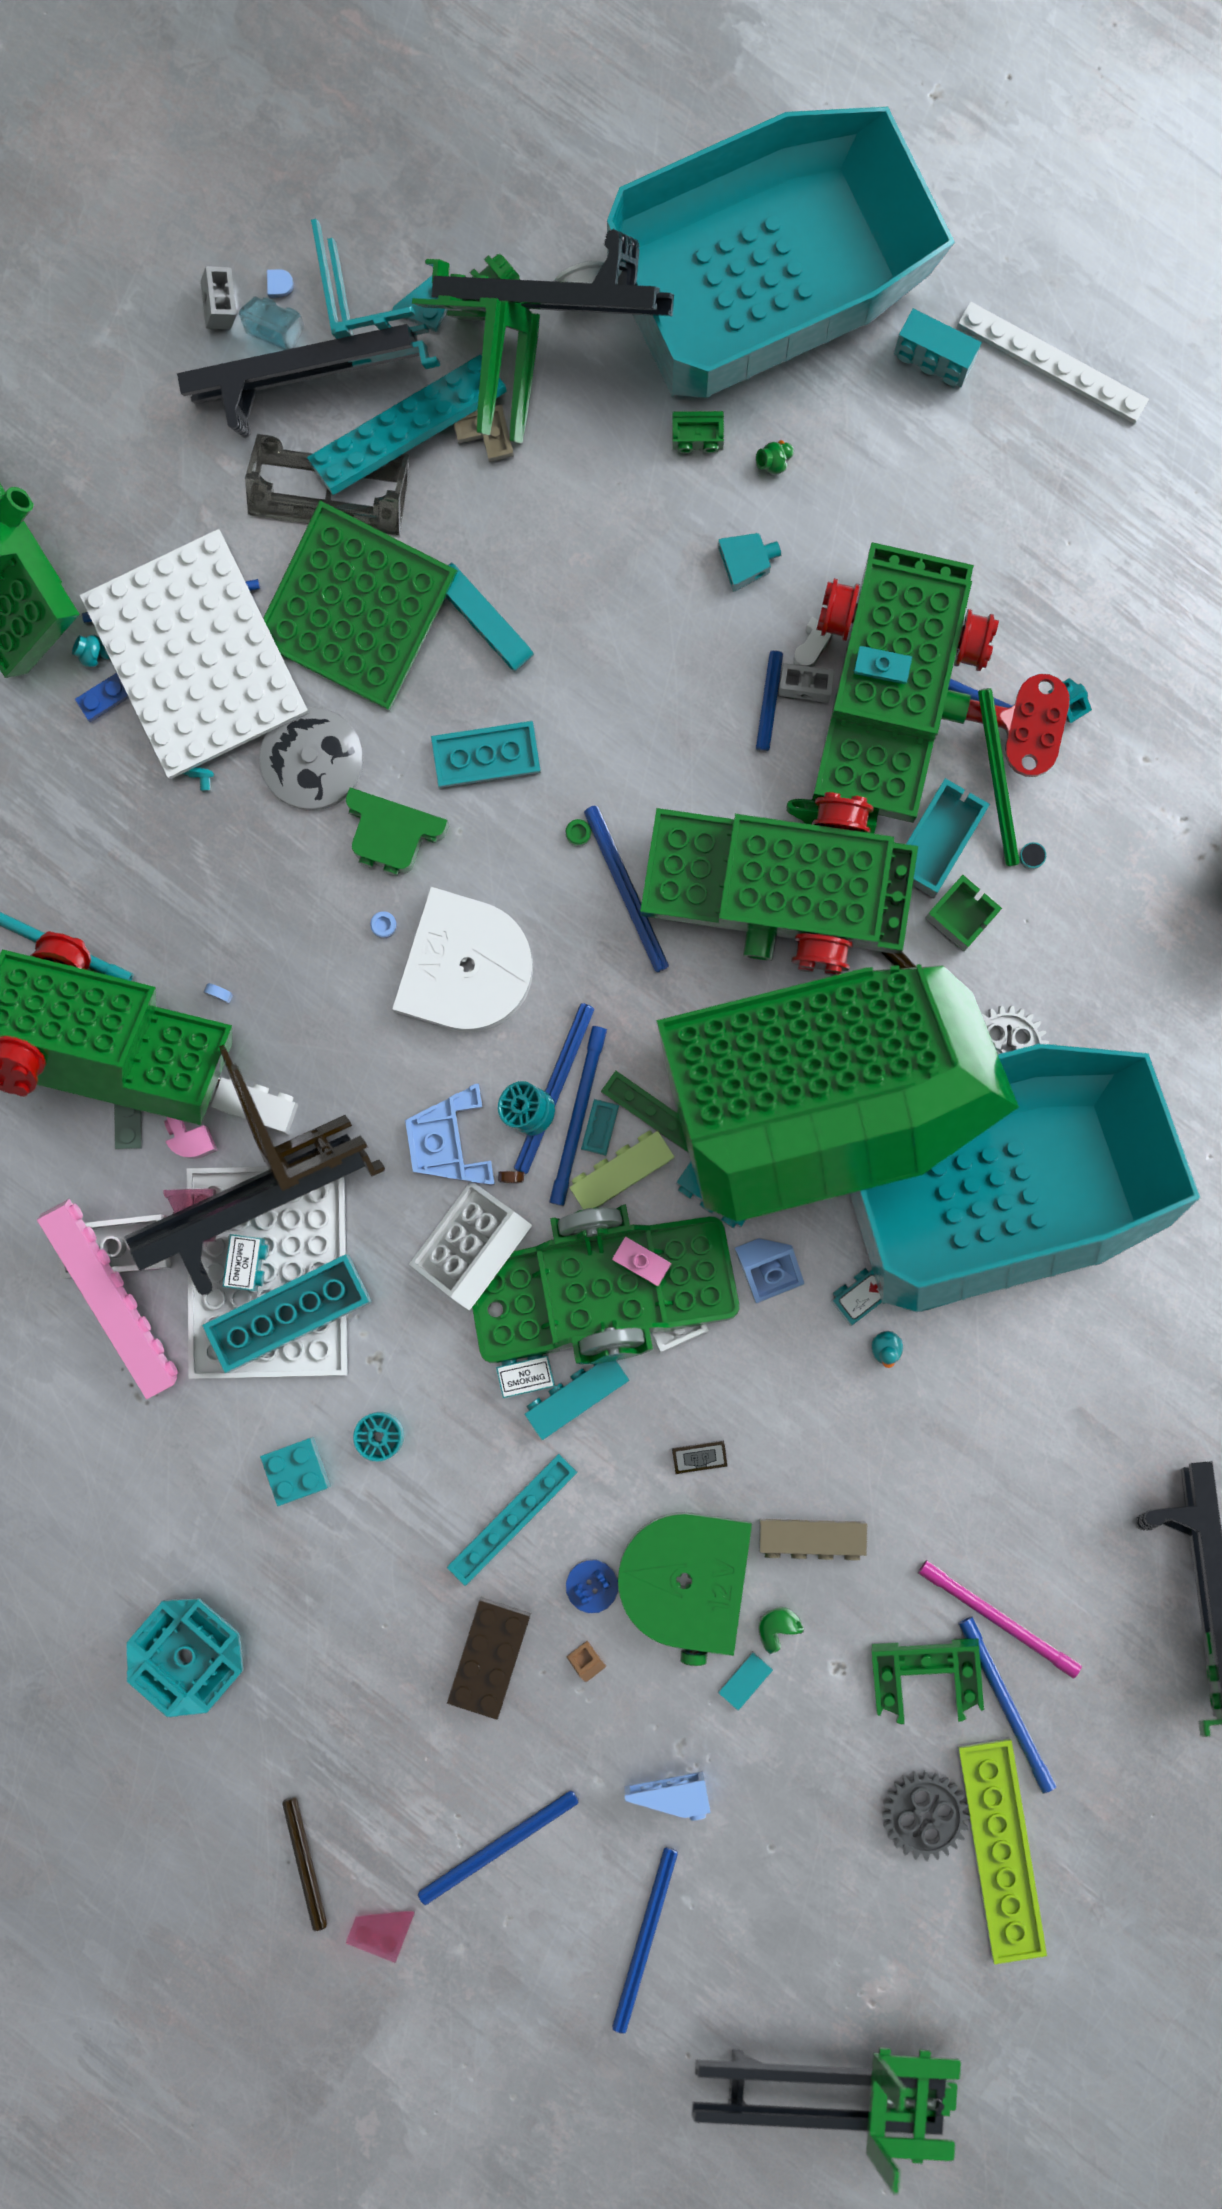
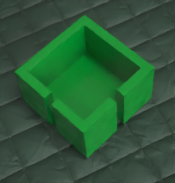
M962 874L925 918L965 952L1002 908L985 893L977 901L974 897L981 889Z

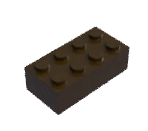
M483 1597L480 1598L447 1704L498 1720L531 1616L530 1612Z

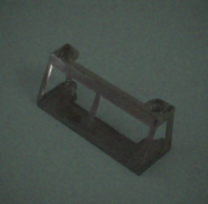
M257 434L245 475L248 515L309 523L319 501H322L385 534L399 536L409 478L408 454L400 455L363 477L395 482L397 485L395 491L387 490L386 495L383 497H375L373 506L332 501V494L328 488L325 500L274 493L273 483L267 482L260 475L262 465L315 471L307 459L313 453L284 450L283 444L278 438L271 435Z

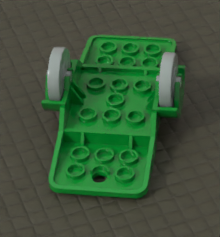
M624 1204L618 1208L594 1207L578 1210L561 1219L550 1218L554 1239L535 1247L513 1251L472 1307L480 1354L486 1362L500 1363L559 1352L561 1349L573 1347L576 1364H597L631 1358L653 1350L650 1335L652 1332L663 1330L667 1332L733 1319L739 1312V1299L725 1227L720 1219L709 1216L654 1225H630L627 1207ZM625 1237L671 1263L659 1286L654 1285L612 1260ZM492 1303L502 1305L503 1312L500 1316L492 1317L489 1315L488 1308Z

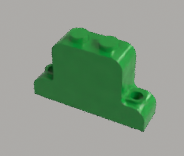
M351 787L346 796V804L349 807L348 813L360 818L352 841V850L359 859L358 863L373 868L374 864L384 867V872L397 876L398 872L408 873L412 870L423 840L436 843L446 836L449 828V822L446 819Z

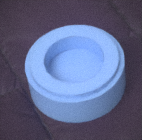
M383 911L376 913L372 917L370 927L377 937L389 938L395 933L397 923L392 914Z

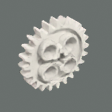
M998 1006V1014L993 1009H988L989 1017L982 1014L989 1032L993 1026L998 1027L1001 1031V1036L997 1041L992 1039L997 1054L1005 1053V1050H1001V1046L1006 1043L1008 1046H1011V1051L1036 1044H1049V1041L1041 1039L1047 1032L1037 1030L1041 1022L1032 1023L1033 1014L1023 1017V1008L1019 1009L1015 1014L1014 1006H1009L1007 1013L1003 1006ZM1010 1025L1011 1031L1007 1040V1026ZM1020 1029L1026 1034V1040L1023 1044H1019L1015 1039V1034Z

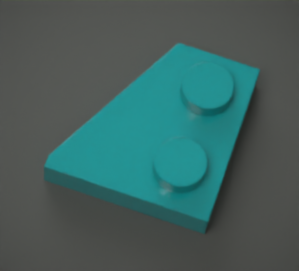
M432 276L392 308V310L412 307L415 311V316L404 319L418 325L426 324L428 329L434 332L438 331L448 309L424 308L412 304V298L435 299L432 297Z

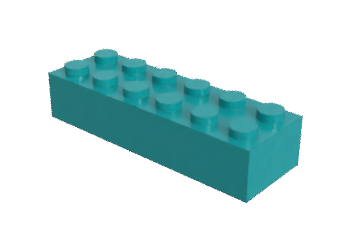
M345 1254L202 1326L224 1372L230 1373L372 1301L350 1256Z

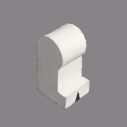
M814 617L810 619L805 631L810 635L805 643L799 645L795 651L793 658L795 665L813 667L833 636L830 633L821 636V631L816 630L818 620Z

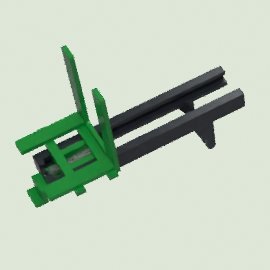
M879 2047V2053H873L872 2069L768 2064L745 2055L739 2049L732 2050L733 2060L731 2062L696 2060L695 2075L701 2078L730 2079L731 2088H729L730 2099H728V2104L692 2102L691 2116L695 2123L868 2131L866 2155L892 2194L899 2193L900 2170L892 2158L911 2159L912 2163L923 2164V2160H954L955 2142L953 2140L925 2139V2134L942 2135L944 2116H950V2111L956 2110L958 2085L954 2082H946V2079H960L961 2061L959 2059L931 2057L930 2050H919L918 2057L891 2055L890 2048ZM759 2080L871 2086L869 2111L747 2105L743 2099L744 2081ZM885 2132L913 2133V2138L885 2137Z

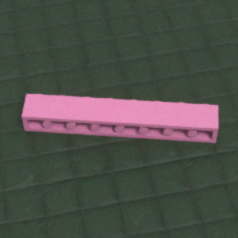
M67 1199L43 1212L37 1221L147 1400L175 1384L178 1374L177 1368L171 1360L168 1361L163 1354L164 1347L158 1338L154 1339L149 1331L151 1326L146 1317H141L137 1311V1303L134 1297L126 1293L123 1288L124 1282L117 1271L114 1272L109 1265L110 1258L104 1249L100 1250L95 1242L97 1239L92 1228L90 1226L86 1227L83 1222V1214L77 1204H72L70 1199Z

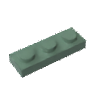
M114 1104L115 1149H142L141 1110Z

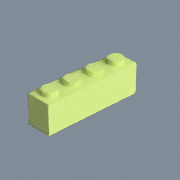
M651 1130L647 1131L637 1138L638 1144L630 1147L629 1144L625 1145L615 1152L616 1158L609 1162L605 1158L593 1166L595 1171L586 1176L583 1172L572 1179L573 1185L569 1188L582 1209L600 1207L672 1161L675 1157L658 1131L652 1133Z

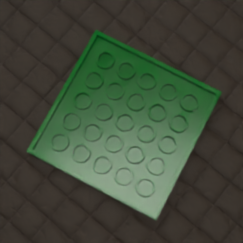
M319 501L263 619L282 656L390 710L458 570Z

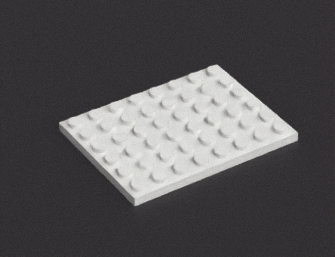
M220 529L80 595L169 780L309 713Z
M268 1167L187 1168V1207L269 1169ZM345 1176L203 1242L201 1262L213 1288L208 1295L199 1294L188 1273L189 1379L348 1375L347 1315L230 1373L224 1372L202 1326L346 1254ZM230 1234L265 1239V1244L268 1245L267 1259L262 1260L261 1271L265 1272L262 1287L258 1286V1291L223 1287Z

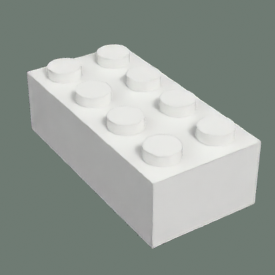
M160 1214L86 1222L85 1225L86 1227L90 1226L97 1238L95 1242L100 1250L104 1249L110 1258L109 1265L114 1272H137L139 1269L130 1253V1248L124 1236L167 1216ZM59 1257L60 1277L62 1279H72ZM169 1257L141 1271L171 1268V1258Z

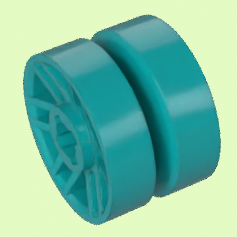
M518 1081L510 1084L502 1092L498 1101V1114L506 1125L526 1135H537L545 1131L552 1123L555 1115V1104L547 1092L529 1082Z
M375 1412L363 1417L355 1427L353 1434L355 1448L361 1456L370 1461L387 1460L398 1453L403 1445V1426L390 1413ZM376 1432L383 1433L382 1441L375 1440Z

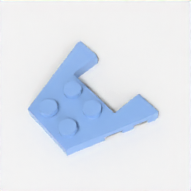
M479 1083L405 1120L414 1173L488 1185L495 1184L491 1161L464 1165L456 1112L483 1107Z

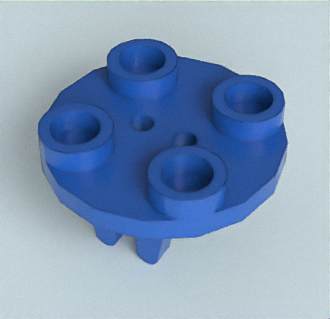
M597 1559L586 1560L577 1564L570 1571L566 1581V1593L570 1602L578 1610L586 1613H599L608 1609L615 1601L618 1593V1579L614 1571L606 1563ZM587 1580H591L592 1583L587 1584ZM596 1588L598 1592L593 1593V1589Z

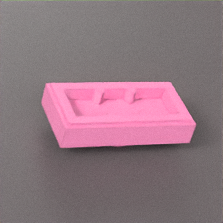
M627 1237L624 1238L612 1259L656 1286L660 1285L671 1266L669 1261Z

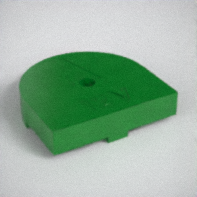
M676 1512L653 1519L640 1528L628 1542L623 1552L618 1573L620 1599L632 1623L647 1637L666 1646L734 1656L752 1523L689 1512ZM682 1573H687V1577L691 1579L690 1582H686L685 1586H681L680 1581L676 1580L677 1577L682 1576Z

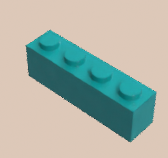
M617 1361L594 1364V1367L588 1371L581 1368L570 1376L572 1382L566 1386L559 1383L548 1391L551 1395L544 1401L538 1398L526 1406L529 1411L525 1413V1416L541 1440H544L630 1381Z

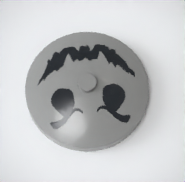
M307 707L309 713L265 734L260 748L259 761L261 773L267 786L282 802L302 810H321L341 802L346 798L349 788H355L362 773L363 750L355 730L343 717L324 708Z

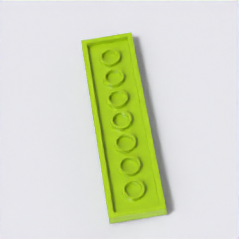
M1009 1738L958 1746L992 1961L995 1965L1046 1957L1047 1951L1012 1740Z

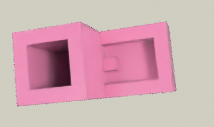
M167 1117L168 1120L164 1121L169 1135L174 1134L175 1136L165 1141L174 1153L185 1158L197 1159L218 1151L207 1126L202 1125L187 1132L185 1124L181 1120Z

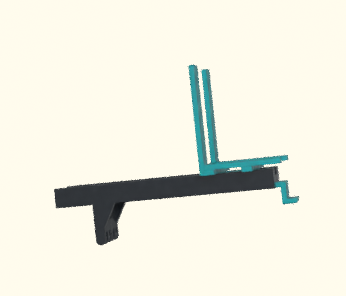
M316 218L311 219L331 333L336 339L177 373L180 393L183 396L192 395L190 396L191 402L194 404L223 398L228 426L244 438L249 437L251 433L248 418L258 390L420 356L421 364L425 369L440 366V361L436 356L429 357L428 348L424 341H418L417 335L429 333L426 324L412 327L404 324L392 327L388 323L389 321L415 316V311L412 307L350 319L337 243L333 238H328V247L342 321L338 322L321 224ZM375 325L379 329L354 335L352 330Z

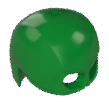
M777 1607L767 1611L761 1617L758 1630L763 1647L769 1654H773L781 1648L778 1638L779 1633L788 1635L801 1634L804 1632V1627L799 1617L792 1610L786 1607Z

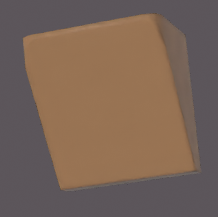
M588 1641L567 1656L579 1677L585 1682L589 1681L606 1667L603 1660Z

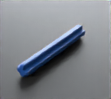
M772 650L769 653L756 749L759 751H769L783 660V652Z

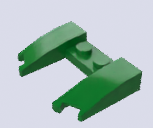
M979 1638L952 1640V1644L899 1646V1643L872 1644V1663L878 1716H881L882 1710L885 1709L898 1715L896 1723L905 1724L901 1676L954 1673L958 1722L966 1720L964 1711L977 1704L981 1711L984 1710Z

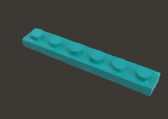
M558 1454L446 1568L466 1586L577 1474V1471Z

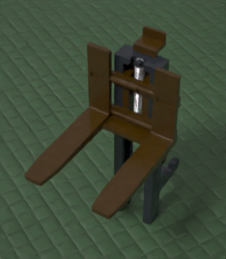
M224 1045L219 1046L221 1055L254 1140L269 1170L124 1236L139 1271L180 1253L197 1292L201 1295H208L213 1288L201 1262L204 1241L363 1167H366L371 1177L385 1171V1167L380 1160L371 1163L368 1154L364 1150L368 1146L361 1135L351 1140L345 1134L328 1142L327 1137L352 1126L346 1115L274 1147L238 1066L236 1064L233 1065ZM312 1144L316 1147L287 1162L284 1158Z

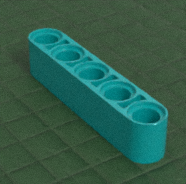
M451 562L448 566L458 570L446 598L507 666L515 672L534 655L533 651L458 567Z

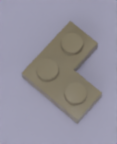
M502 405L495 406L490 435L477 433L478 410L454 423L458 444L481 438L484 439L489 462L514 456Z

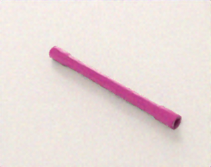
M926 1560L918 1571L919 1575L937 1587H941L1024 1643L1074 1679L1079 1674L1082 1668L1081 1664L1063 1652H1059L970 1592Z

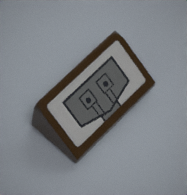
M724 1440L672 1448L675 1474L728 1466Z

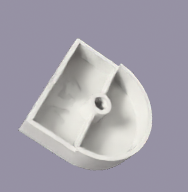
M431 887L392 1008L393 1011L458 1032L484 1031L505 1022L520 1008L532 982V955L523 931L508 914L495 906ZM468 961L472 962L474 969L465 972L462 965L467 964Z

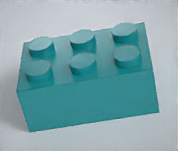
M912 308L899 333L894 354L902 362L907 364L913 363L919 366L924 373L929 375L935 374L943 378L946 384L950 386L957 385L962 388L976 361L982 342Z

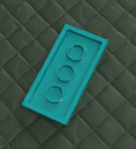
M533 721L431 736L439 788L541 773Z

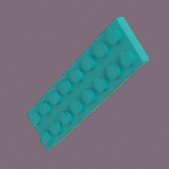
M482 355L474 357L309 455L307 459L331 494H337L478 409ZM500 378L496 398L507 392L506 386Z

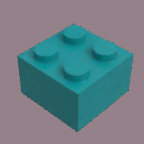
M314 1437L260 1456L277 1507L331 1487Z

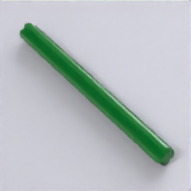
M991 688L979 690L978 695L1005 863L1007 866H1015L1020 861L993 692Z

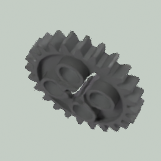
M927 1771L923 1772L922 1778H919L916 1772H913V1780L911 1781L906 1776H903L904 1785L901 1786L895 1782L894 1785L897 1792L888 1791L892 1801H885L883 1803L889 1811L883 1812L882 1816L883 1818L890 1819L883 1826L885 1829H893L887 1835L888 1838H897L894 1843L896 1848L904 1845V1855H907L912 1850L915 1860H917L920 1853H923L925 1861H928L929 1855L932 1853L939 1860L940 1851H943L948 1856L949 1851L947 1847L952 1846L957 1849L956 1838L960 1840L965 1839L960 1830L969 1829L963 1823V1820L970 1819V1815L962 1812L969 1806L966 1802H959L964 1798V1794L962 1792L955 1794L958 1788L955 1783L948 1787V1777L945 1776L940 1782L937 1772L933 1774L932 1779L929 1778ZM919 1791L928 1793L927 1800L923 1803L914 1801L915 1794ZM939 1795L938 1800L931 1806L934 1796ZM942 1805H949L951 1807L950 1814L946 1817L938 1816V1809ZM929 1811L932 1817L923 1820L920 1814ZM907 1814L913 1815L914 1823L907 1827L901 1825L903 1816ZM921 1825L918 1835L914 1837L913 1833ZM928 1829H936L938 1834L935 1839L926 1840L924 1838V1834Z

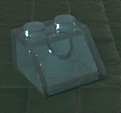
M254 296L238 313L247 334L284 350L295 347L304 328L302 317L298 311L289 307L286 309L277 306L276 302L266 297L260 299Z

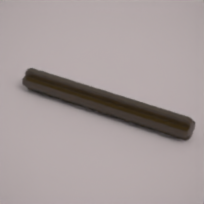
M288 1798L283 1801L282 1805L312 1930L320 1931L327 1927L321 1896L298 1801L296 1798Z

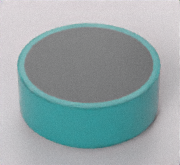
M1036 842L1026 844L1019 854L1021 864L1028 869L1039 868L1046 860L1045 848Z

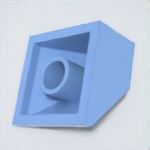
M758 1238L735 1248L741 1268L756 1303L805 1284L792 1245Z

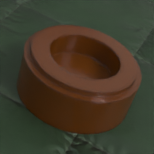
M500 1171L498 1172V1181L500 1183H523L524 1172Z

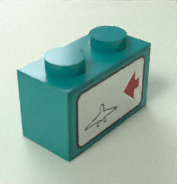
M864 1268L854 1276L856 1281L849 1287L843 1284L833 1292L835 1298L831 1302L850 1326L854 1325L882 1303L872 1269L868 1271Z

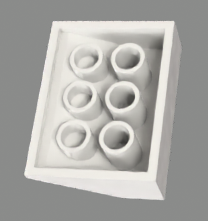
M469 1182L409 1265L470 1311L530 1230L532 1224L476 1183Z

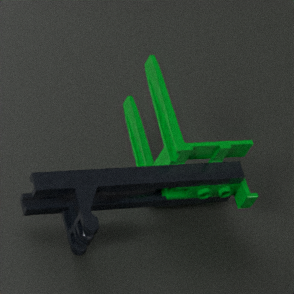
M614 228L606 233L604 245L609 250L608 257L592 283L494 279L484 275L466 277L461 274H450L449 276L450 264L440 259L425 260V264L433 267L432 297L435 299L412 298V304L424 308L461 309L463 311L447 310V316L456 319L485 321L478 396L477 433L490 435L505 329L507 327L518 331L510 441L523 443L540 314L532 313L530 309L672 317L674 294L660 292V288L656 286L636 285L640 251L638 240Z
M1213 1461L1190 1463L1189 1467L1181 1469L1186 1507L1150 1510L1139 1515L1135 1523L1138 1529L1143 1531L1145 1529L1146 1531L1153 1530L1158 1526L1165 1525L1190 1537L1207 1664L1206 1675L1210 1687V1705L1213 1710V1717H1216L1213 1720L1198 1721L1201 1737L1211 1736L1210 1725H1222V1528Z

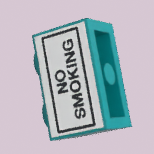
M230 1234L223 1287L258 1291V1286H263L265 1272L261 1271L262 1260H266L268 1255V1245L265 1244V1239Z
M549 1355L527 1357V1360L517 1362V1359L501 1362L502 1366L496 1367L503 1398L555 1387Z

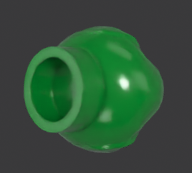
M783 440L778 441V443H767L764 448L759 449L756 453L757 467L761 470L765 469L773 475L784 472L788 467L786 460L793 456L794 448L790 443Z

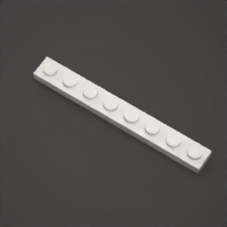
M970 302L957 325L958 328L1134 424L1149 400L973 302Z

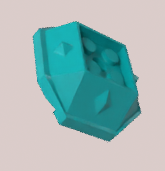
M200 1598L163 1600L127 1641V1682L166 1717L207 1713L244 1670L240 1633ZM182 1649H188L192 1653L191 1662H184L181 1659L180 1652Z

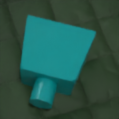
M759 533L718 539V550L733 592L768 575L771 569L769 560L782 556L778 541L764 545Z

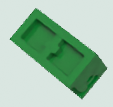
M724 411L672 412V450H678L680 453H690L693 450L715 453L718 450H723Z

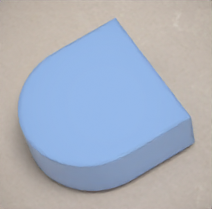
M282 269L267 270L268 297L280 298L288 296L294 287L292 276Z
M210 983L204 989L205 994L230 1003L233 996L228 990Z

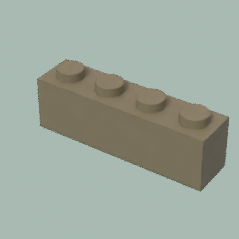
M759 1519V1552L765 1553L766 1558H781V1553L791 1554V1558L807 1559V1554H818V1559L832 1560L834 1555H844V1560H860V1556H867V1523L862 1521Z

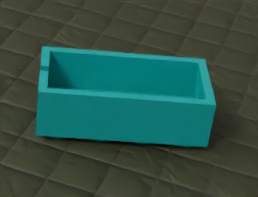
M946 778L906 843L907 845L918 846L913 886L933 898L939 892L990 806L989 803L972 793H969L964 802L961 801L960 798L965 789Z

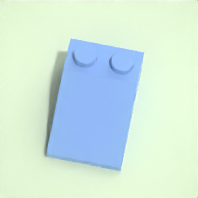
M703 1771L625 1786V1800L627 1802L682 1818L690 1817L691 1821L706 1818L705 1814L711 1813Z

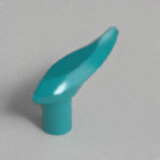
M195 767L182 773L189 777H200V790H210V777H213L214 773L209 769Z

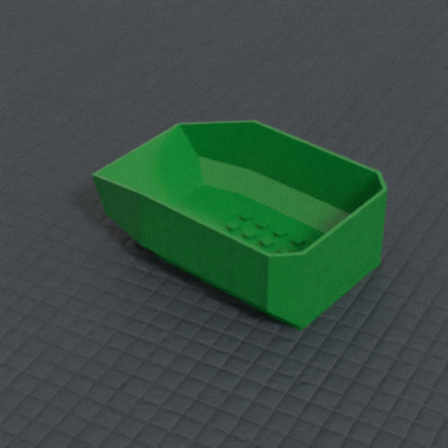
M916 964V967L899 968L898 965L890 966V969L873 970V967L862 968L656 1020L671 1092L704 1207L736 1222L923 1175L1019 1108L973 992L943 965L922 967L921 964Z

